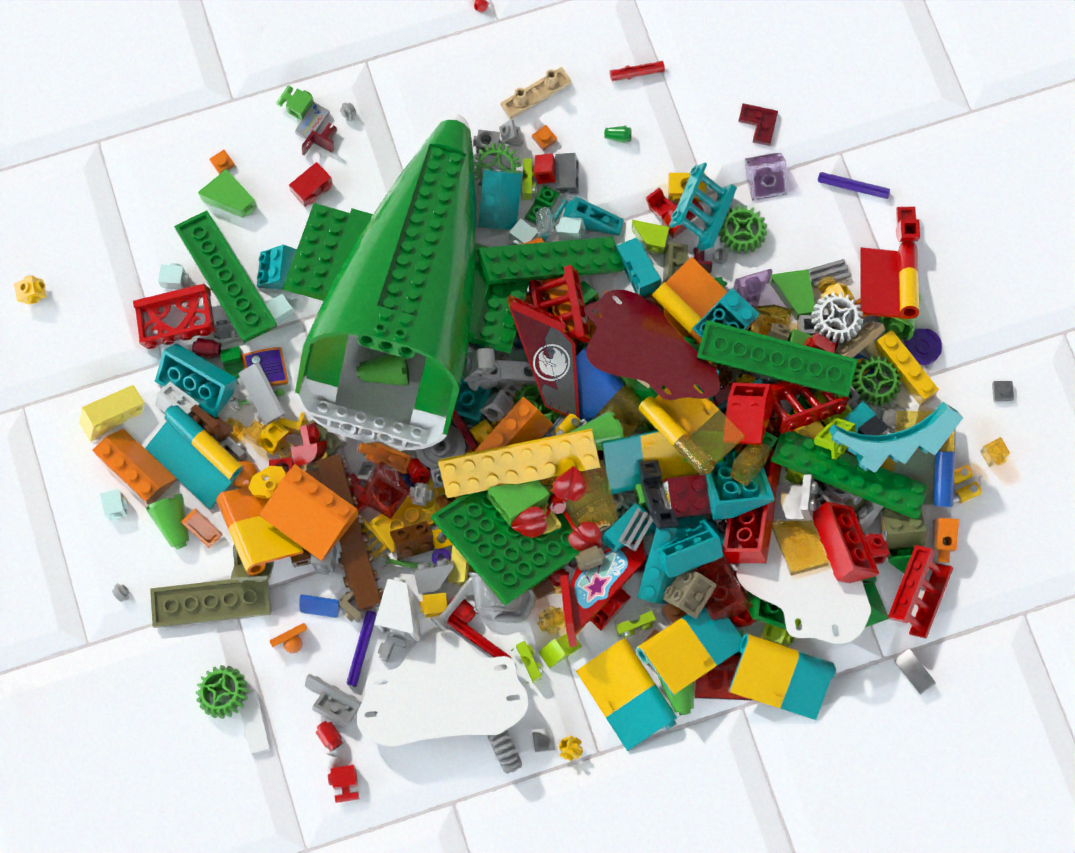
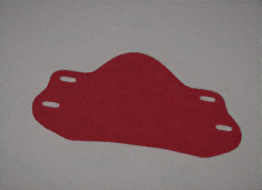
M619 289L605 293L599 301L584 307L585 314L597 328L586 349L587 359L595 368L612 375L642 380L648 383L660 397L666 400L681 398L706 399L713 397L719 392L720 381L715 367L708 361L697 359L698 352L669 323L654 302L637 293ZM612 296L618 297L622 304H618ZM592 310H597L602 317L598 318ZM694 385H698L704 393H699L694 388ZM661 386H666L671 394L665 393Z

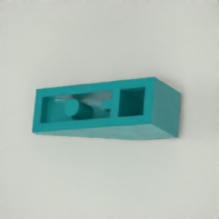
M577 196L566 204L563 217L582 218L586 230L616 236L621 235L623 218Z

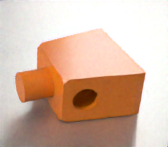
M937 518L933 520L932 549L938 551V562L950 563V552L957 550L959 519ZM943 538L947 541L946 546L943 544Z

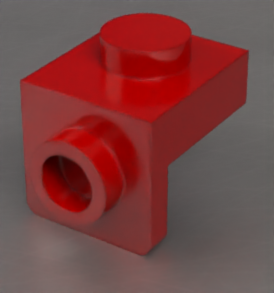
M661 188L656 189L646 197L649 210L662 221L665 215L675 206L664 196Z

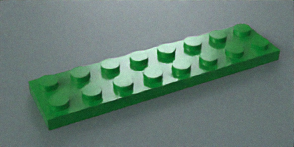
M208 210L174 226L176 233L243 344L278 327L275 319Z
M613 236L478 248L476 252L488 285L561 278L565 274L564 267L569 265L578 270L579 276L617 273L625 269L621 256L616 250Z
M709 320L706 321L697 359L847 398L858 360Z
M788 431L783 434L780 432L771 461L804 475H812L816 480L910 518L918 519L920 516L928 485L881 466L876 473L871 470L865 471L858 465L859 461L856 456L846 452L841 454L836 460L832 459L830 449L815 445L814 439L794 431Z

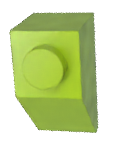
M632 219L631 230L639 242L644 244L645 250L655 255L664 254L669 227Z

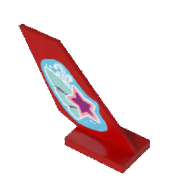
M638 539L632 541L631 544L635 545ZM643 539L636 551L624 546L614 553L609 548L604 551L605 559H603V564L587 571L585 569L580 571L577 568L570 585L568 575L560 576L564 620L569 647L577 646L576 635L646 562Z

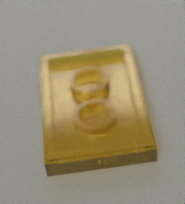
M812 521L773 522L772 530L790 576L828 566L829 562Z

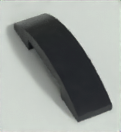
M658 459L639 461L641 486L646 505L655 525L659 530L677 528L679 525L674 509L669 507L661 482L663 475Z

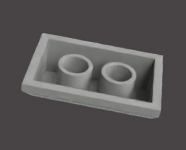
M259 362L238 373L240 377L237 380L242 389H247L249 394L246 395L250 406L255 405L257 409L255 415L259 423L263 422L266 425L285 415Z

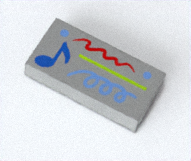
M314 102L294 130L295 134L306 139L312 130L318 132L329 116L330 110Z

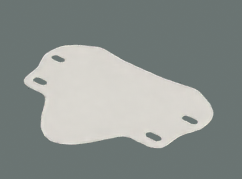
M828 497V499L833 503L845 505L844 503H839ZM773 518L767 563H740L737 567L739 583L750 593L782 609L785 616L786 629L792 637L817 638L832 644L848 643L858 638L864 630L871 613V607L862 580L854 583L836 580L824 546L820 542L818 531L814 526V521H785V523H780V521ZM796 618L801 619L802 629L800 631L796 630ZM834 624L838 626V637L833 636L832 625Z
M435 628L420 637V640L414 644L399 667L391 670L375 671L368 676L365 698L357 713V724L361 733L368 739L388 747L420 740L460 735H497L518 723L525 715L528 708V695L518 680L516 667L511 658L506 656L480 657L454 631L449 629L444 631L441 628ZM507 665V669L495 671L494 666ZM377 679H387V683L375 685L374 681ZM520 695V699L508 701L507 696ZM366 712H378L376 717L366 718L364 716Z

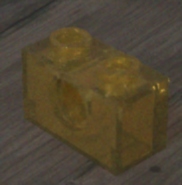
M764 443L761 445L748 444L734 460L730 477L747 486L767 463L771 447Z

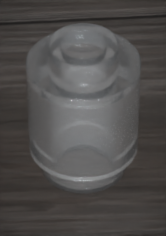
M548 207L540 208L535 213L537 231L540 232V236H552L555 234L554 230L556 229L554 211Z

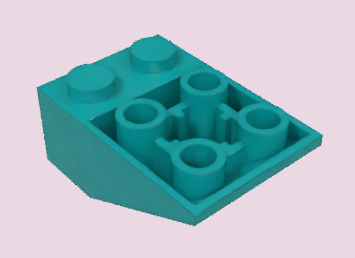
M731 288L692 330L702 338L707 320L746 330L760 314Z

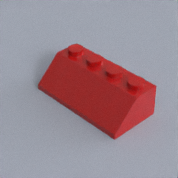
M827 501L814 511L813 523L818 531L820 542L824 546L827 559L831 564L833 575L837 581L854 583L880 574L853 507Z

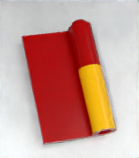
M911 241L903 242L900 244L898 251L860 248V311L863 312V315L913 319L919 315L918 246L916 243Z

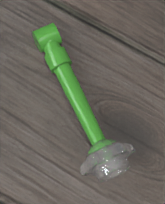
M283 389L274 391L276 397L285 394ZM235 396L232 397L233 400H229L231 410L236 411V413L240 412L242 405L249 404L247 399L241 401Z
M384 551L383 554L379 553L377 565H380V569L383 570L389 564L416 568L421 563L390 559L387 551Z

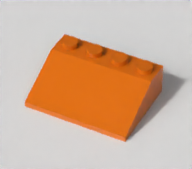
M294 464L281 480L259 516L322 562L357 519L358 511L350 503Z

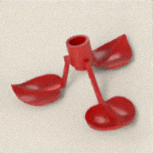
M572 466L554 481V493L548 499L549 505L545 515L542 508L530 507L522 511L511 525L514 530L524 536H540L547 528L545 519L548 518L552 510L556 514L564 513L574 531L569 534L568 540L574 549L584 551L595 545L599 548L601 545V531L595 523L583 522L577 528L566 511L565 502L568 499L571 501L580 500L586 491L584 478L575 466Z

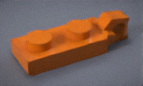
M362 442L361 444L359 443L357 449L358 452L366 454L365 459L402 475H406L408 464L412 458L410 455L378 442H371L370 445Z

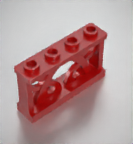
M203 283L133 300L139 344L146 349H154L157 345H171L178 340L187 341L195 336H208L212 332H216L210 297L211 289ZM201 298H203L204 310L198 308ZM188 302L186 306L190 308H183L182 304ZM172 305H176L180 311L187 313L183 321L176 328L162 321L169 314ZM164 307L165 311L161 314L159 308ZM144 312H147L149 317L151 318V320L147 321L146 323ZM196 313L204 314V324L195 325L197 320H201L198 316H195ZM155 323L156 325L151 328V333L157 330V335L148 337L147 329Z

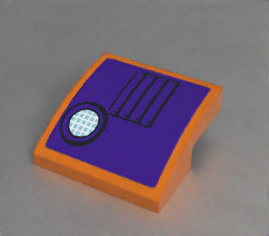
M281 347L267 348L241 355L244 369L259 362L271 386L287 385L289 382Z

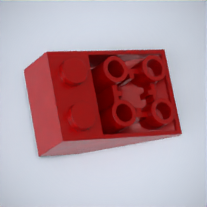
M732 384L727 403L724 443L762 444L775 402L770 384Z

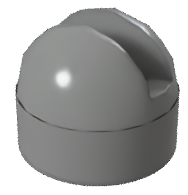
M718 248L713 253V260L717 264H724L728 259V253L725 249ZM720 252L723 253L722 259H719Z

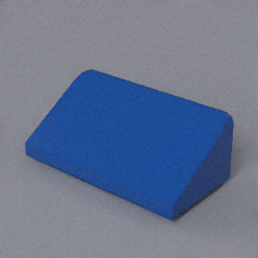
M300 595L299 610L301 613L338 618L340 602L337 599Z

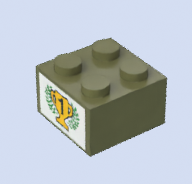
M886 507L881 509L878 520L888 549L915 547V545L925 546L927 529L922 511L918 519H913Z

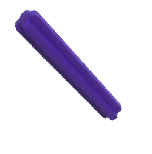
M820 172L817 179L819 183L888 199L890 195L889 188L825 172Z
M371 610L366 611L346 684L351 687H356L376 620L377 613Z

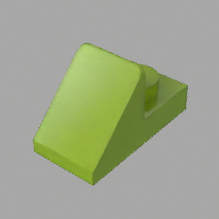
M566 633L557 640L553 639L539 651V654L550 669L581 649L582 645L577 639V646L569 647Z

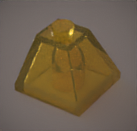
M775 304L754 306L753 308L760 315L747 331L767 336L773 322L784 324L788 327L792 309Z

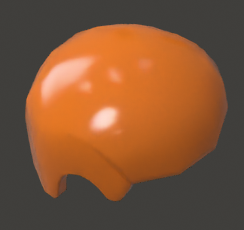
M238 461L244 468L232 484L237 488L248 487L252 477L259 473L260 469L257 464L251 461Z

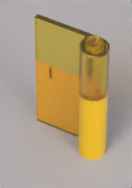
M694 385V388L699 393H703L696 385ZM666 387V388L664 389V391H665V393H667V394L670 395L671 392H670L669 389ZM659 395L655 398L650 396L638 408L646 419L700 475L709 474L714 469V465L745 438V435L708 398L666 400Z

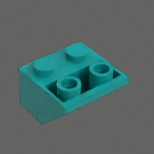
M282 244L260 252L257 287L283 290L297 249Z

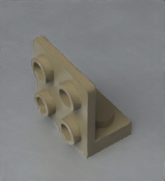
M689 570L675 577L672 585L666 589L663 600L680 608L696 619L717 584L702 574Z

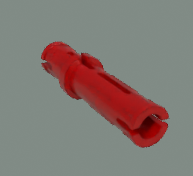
M662 60L637 66L626 65L625 68L609 70L611 82L621 79L631 80L637 76L665 72V64Z

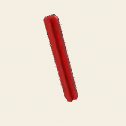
M453 614L449 616L448 625L492 657L506 656L511 658L510 655L466 623L461 622Z

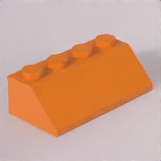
M522 397L474 452L541 439L554 424L526 398Z
M124 428L106 436L92 450L147 505L154 503L177 481V478Z

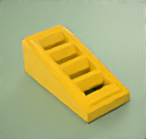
M363 517V525L365 526L363 532L368 530L371 532L368 535L369 540L374 536L377 538L369 546L367 545L368 550H372L379 542L382 544L377 550H372L374 559H376L387 549V546Z

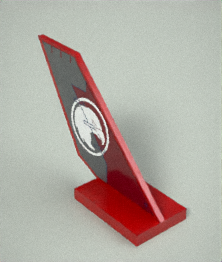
M509 295L507 303L545 407L565 416L574 414L579 418L575 343L563 332L566 327L565 322L556 315Z

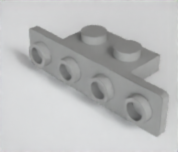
M307 675L304 686L320 695L313 704L312 710L347 728L354 716L357 715L362 701L351 694L341 691L337 686L326 683L318 676ZM377 711L366 712L364 716L366 718L376 717Z

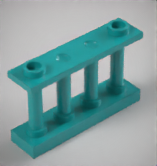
M706 162L698 166L695 165L690 170V177L677 208L671 215L672 220L669 224L671 228L682 224L698 236L697 248L700 251L714 246L737 190V187L733 184L721 187L705 175ZM700 181L717 193L716 201L698 188ZM694 196H697L711 207L710 216L692 203ZM688 210L705 222L703 231L686 218Z

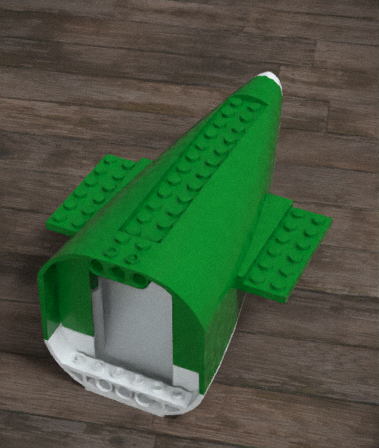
M460 114L449 115L438 124L400 173L374 214L351 208L349 213L313 203L283 290L323 301L303 345L295 397L302 410L315 422L328 429V432L367 443L378 442L400 452L402 450H417L431 447L441 442L447 436L460 390L468 352V343L511 353L517 328L507 300L509 295H512L524 301L529 281L487 284L476 253L478 248L488 246L475 243L476 194L471 130L468 121ZM385 353L407 358L409 385L399 386L362 382L361 378L357 377L356 367L360 366V362Z

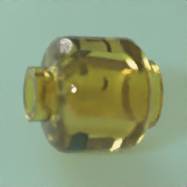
M550 606L538 614L539 622H537V625L542 633L546 631L549 635H553L565 627L564 613L560 607Z

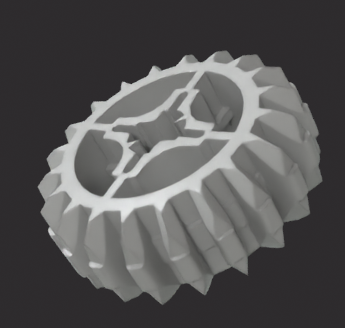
M508 730L497 735H487L501 768L506 774L513 773L522 767V761Z

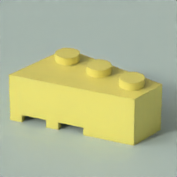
M133 384L83 406L79 424L91 442L128 419L140 415L145 402Z

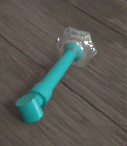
M568 192L559 194L562 204L549 224L544 228V232L540 233L539 238L541 237L543 241L548 239V234L553 230V226L566 204L575 198L572 194Z

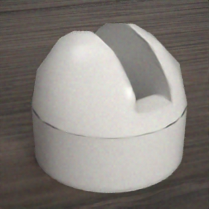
M325 753L323 758V764L326 768L329 764L331 765L330 768L337 767L340 761V757Z

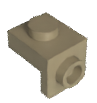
M352 590L350 593L346 592L340 598L341 603L339 606L345 611L343 615L349 621L355 620L359 623L363 616L350 604L355 599Z

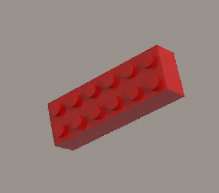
M774 450L771 451L769 456L758 451L774 496V501L736 517L728 518L723 545V554L728 563H767L776 492L781 471V465L771 461Z

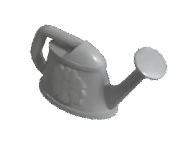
M469 572L470 577L444 612L438 616L430 617V620L442 630L447 631L449 616L465 597L474 595V609H476L481 617L489 621L519 623L529 617L537 598L530 589L527 591L529 600L520 615L500 614L503 611L518 612L522 596L504 606L477 573Z

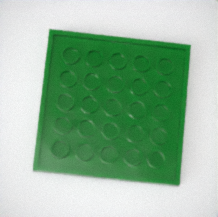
M488 490L462 495L434 513L431 519L504 606H507L566 566L581 552L574 549L569 543L568 536L574 530L564 513H555L561 523L559 529H555L545 535L527 537L508 525L487 498ZM567 511V513H568V515L570 516L571 520L573 521V523L575 524V526L578 528V526H579L578 522H577V521L572 517V515Z

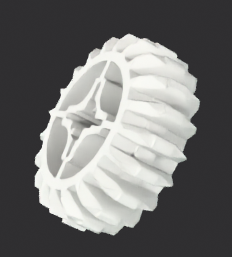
M834 292L831 293V297L827 294L824 295V300L821 298L818 300V304H815L813 307L815 311H812L811 314L814 317L811 322L816 324L814 331L820 330L819 334L825 335L827 339L832 338L833 343L837 339L840 343H843L844 338L850 341L851 336L855 337L857 331L861 330L860 324L863 323V319L860 318L863 316V312L859 311L861 306L854 305L856 299L850 301L849 295L845 298L842 297V292L839 293L838 297H836ZM828 308L829 316L826 320H823L822 312ZM851 315L852 325L847 328L845 319Z

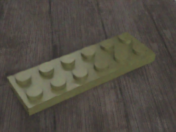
M228 579L150 588L153 628L271 615L269 579L265 582L247 580L243 583Z

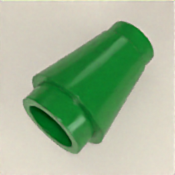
M627 125L609 127L604 130L605 139L625 144L626 142H631L632 128L627 127Z

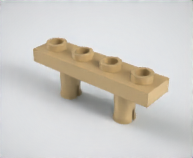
M563 67L556 70L549 69L546 71L545 77L524 89L522 87L517 88L514 91V95L500 102V106L508 118L512 119L572 84V80Z
M872 320L865 323L864 327L857 332L855 337L851 336L850 341L839 345L834 353L853 358L865 348L868 357H876L879 354V350L875 345L874 339L886 330L884 325Z

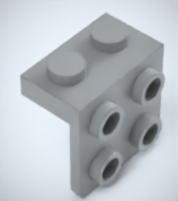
M804 475L803 484H780L777 486L774 508L775 520L813 521V513L816 510L815 494L818 492V485L812 475Z

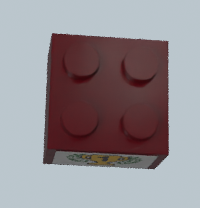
M705 474L667 478L662 481L669 507L674 509L677 519L701 517L711 513Z

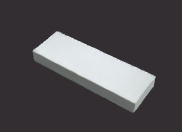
M257 692L244 694L248 700H243L242 704H244V707L241 708L239 706L249 752L252 755L270 750Z

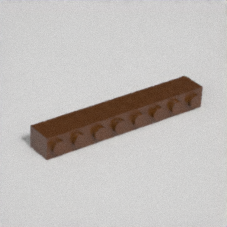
M336 454L317 460L323 485L355 508L359 506L357 496L353 495L351 490L354 487L352 478L347 476L346 470L349 467L346 458ZM359 513L357 519L340 538L339 542L357 607L362 612L380 606L384 591L383 588L378 586L377 581L380 580L378 570L373 568L374 555L372 550H368L367 543H370L367 532H363L362 525L364 520L362 514Z

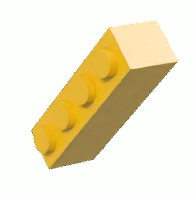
M892 330L876 341L875 345L879 350L881 358L883 360L887 358L888 364L893 363L892 368H897L898 370L896 374L902 375L900 381L903 382L904 387L919 405H923L936 395L939 388Z

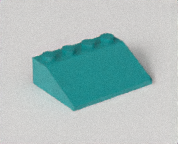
M725 443L726 448L723 462H696L699 475L705 474L710 510L714 520L733 518L774 501V496L757 450L749 447L743 452L738 453L728 443Z

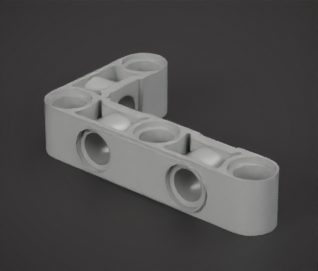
M490 348L478 349L466 358L463 371L464 381L537 385L530 364L527 361L494 360V350ZM524 370L528 372L529 376L524 374Z

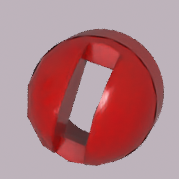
M475 0L474 9L477 12H484L488 8L489 2L486 0Z

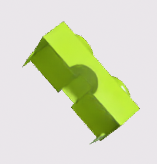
M523 158L522 200H532V194H535L536 182H532V176H535L534 165H532V159Z
M653 611L639 615L640 619L638 620L636 619L631 622L627 620L617 624L615 630L618 637L624 636V638H628L634 635V631L637 629L645 631L652 628L656 621Z
M525 641L516 644V649L532 682L535 683L541 680V673H544L540 663H535L533 659L535 652L531 644L527 645Z

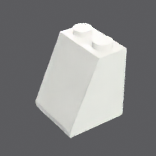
M396 577L394 580L388 579L375 625L383 633L397 634L407 639L419 641L420 633L414 592L405 583L404 579Z

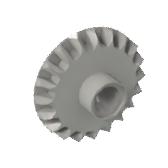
M449 425L447 436L441 442L431 447L417 449L416 454L418 459L431 469L439 466L438 459L463 455L466 449L465 439L456 427ZM439 446L446 447L444 451L436 450Z

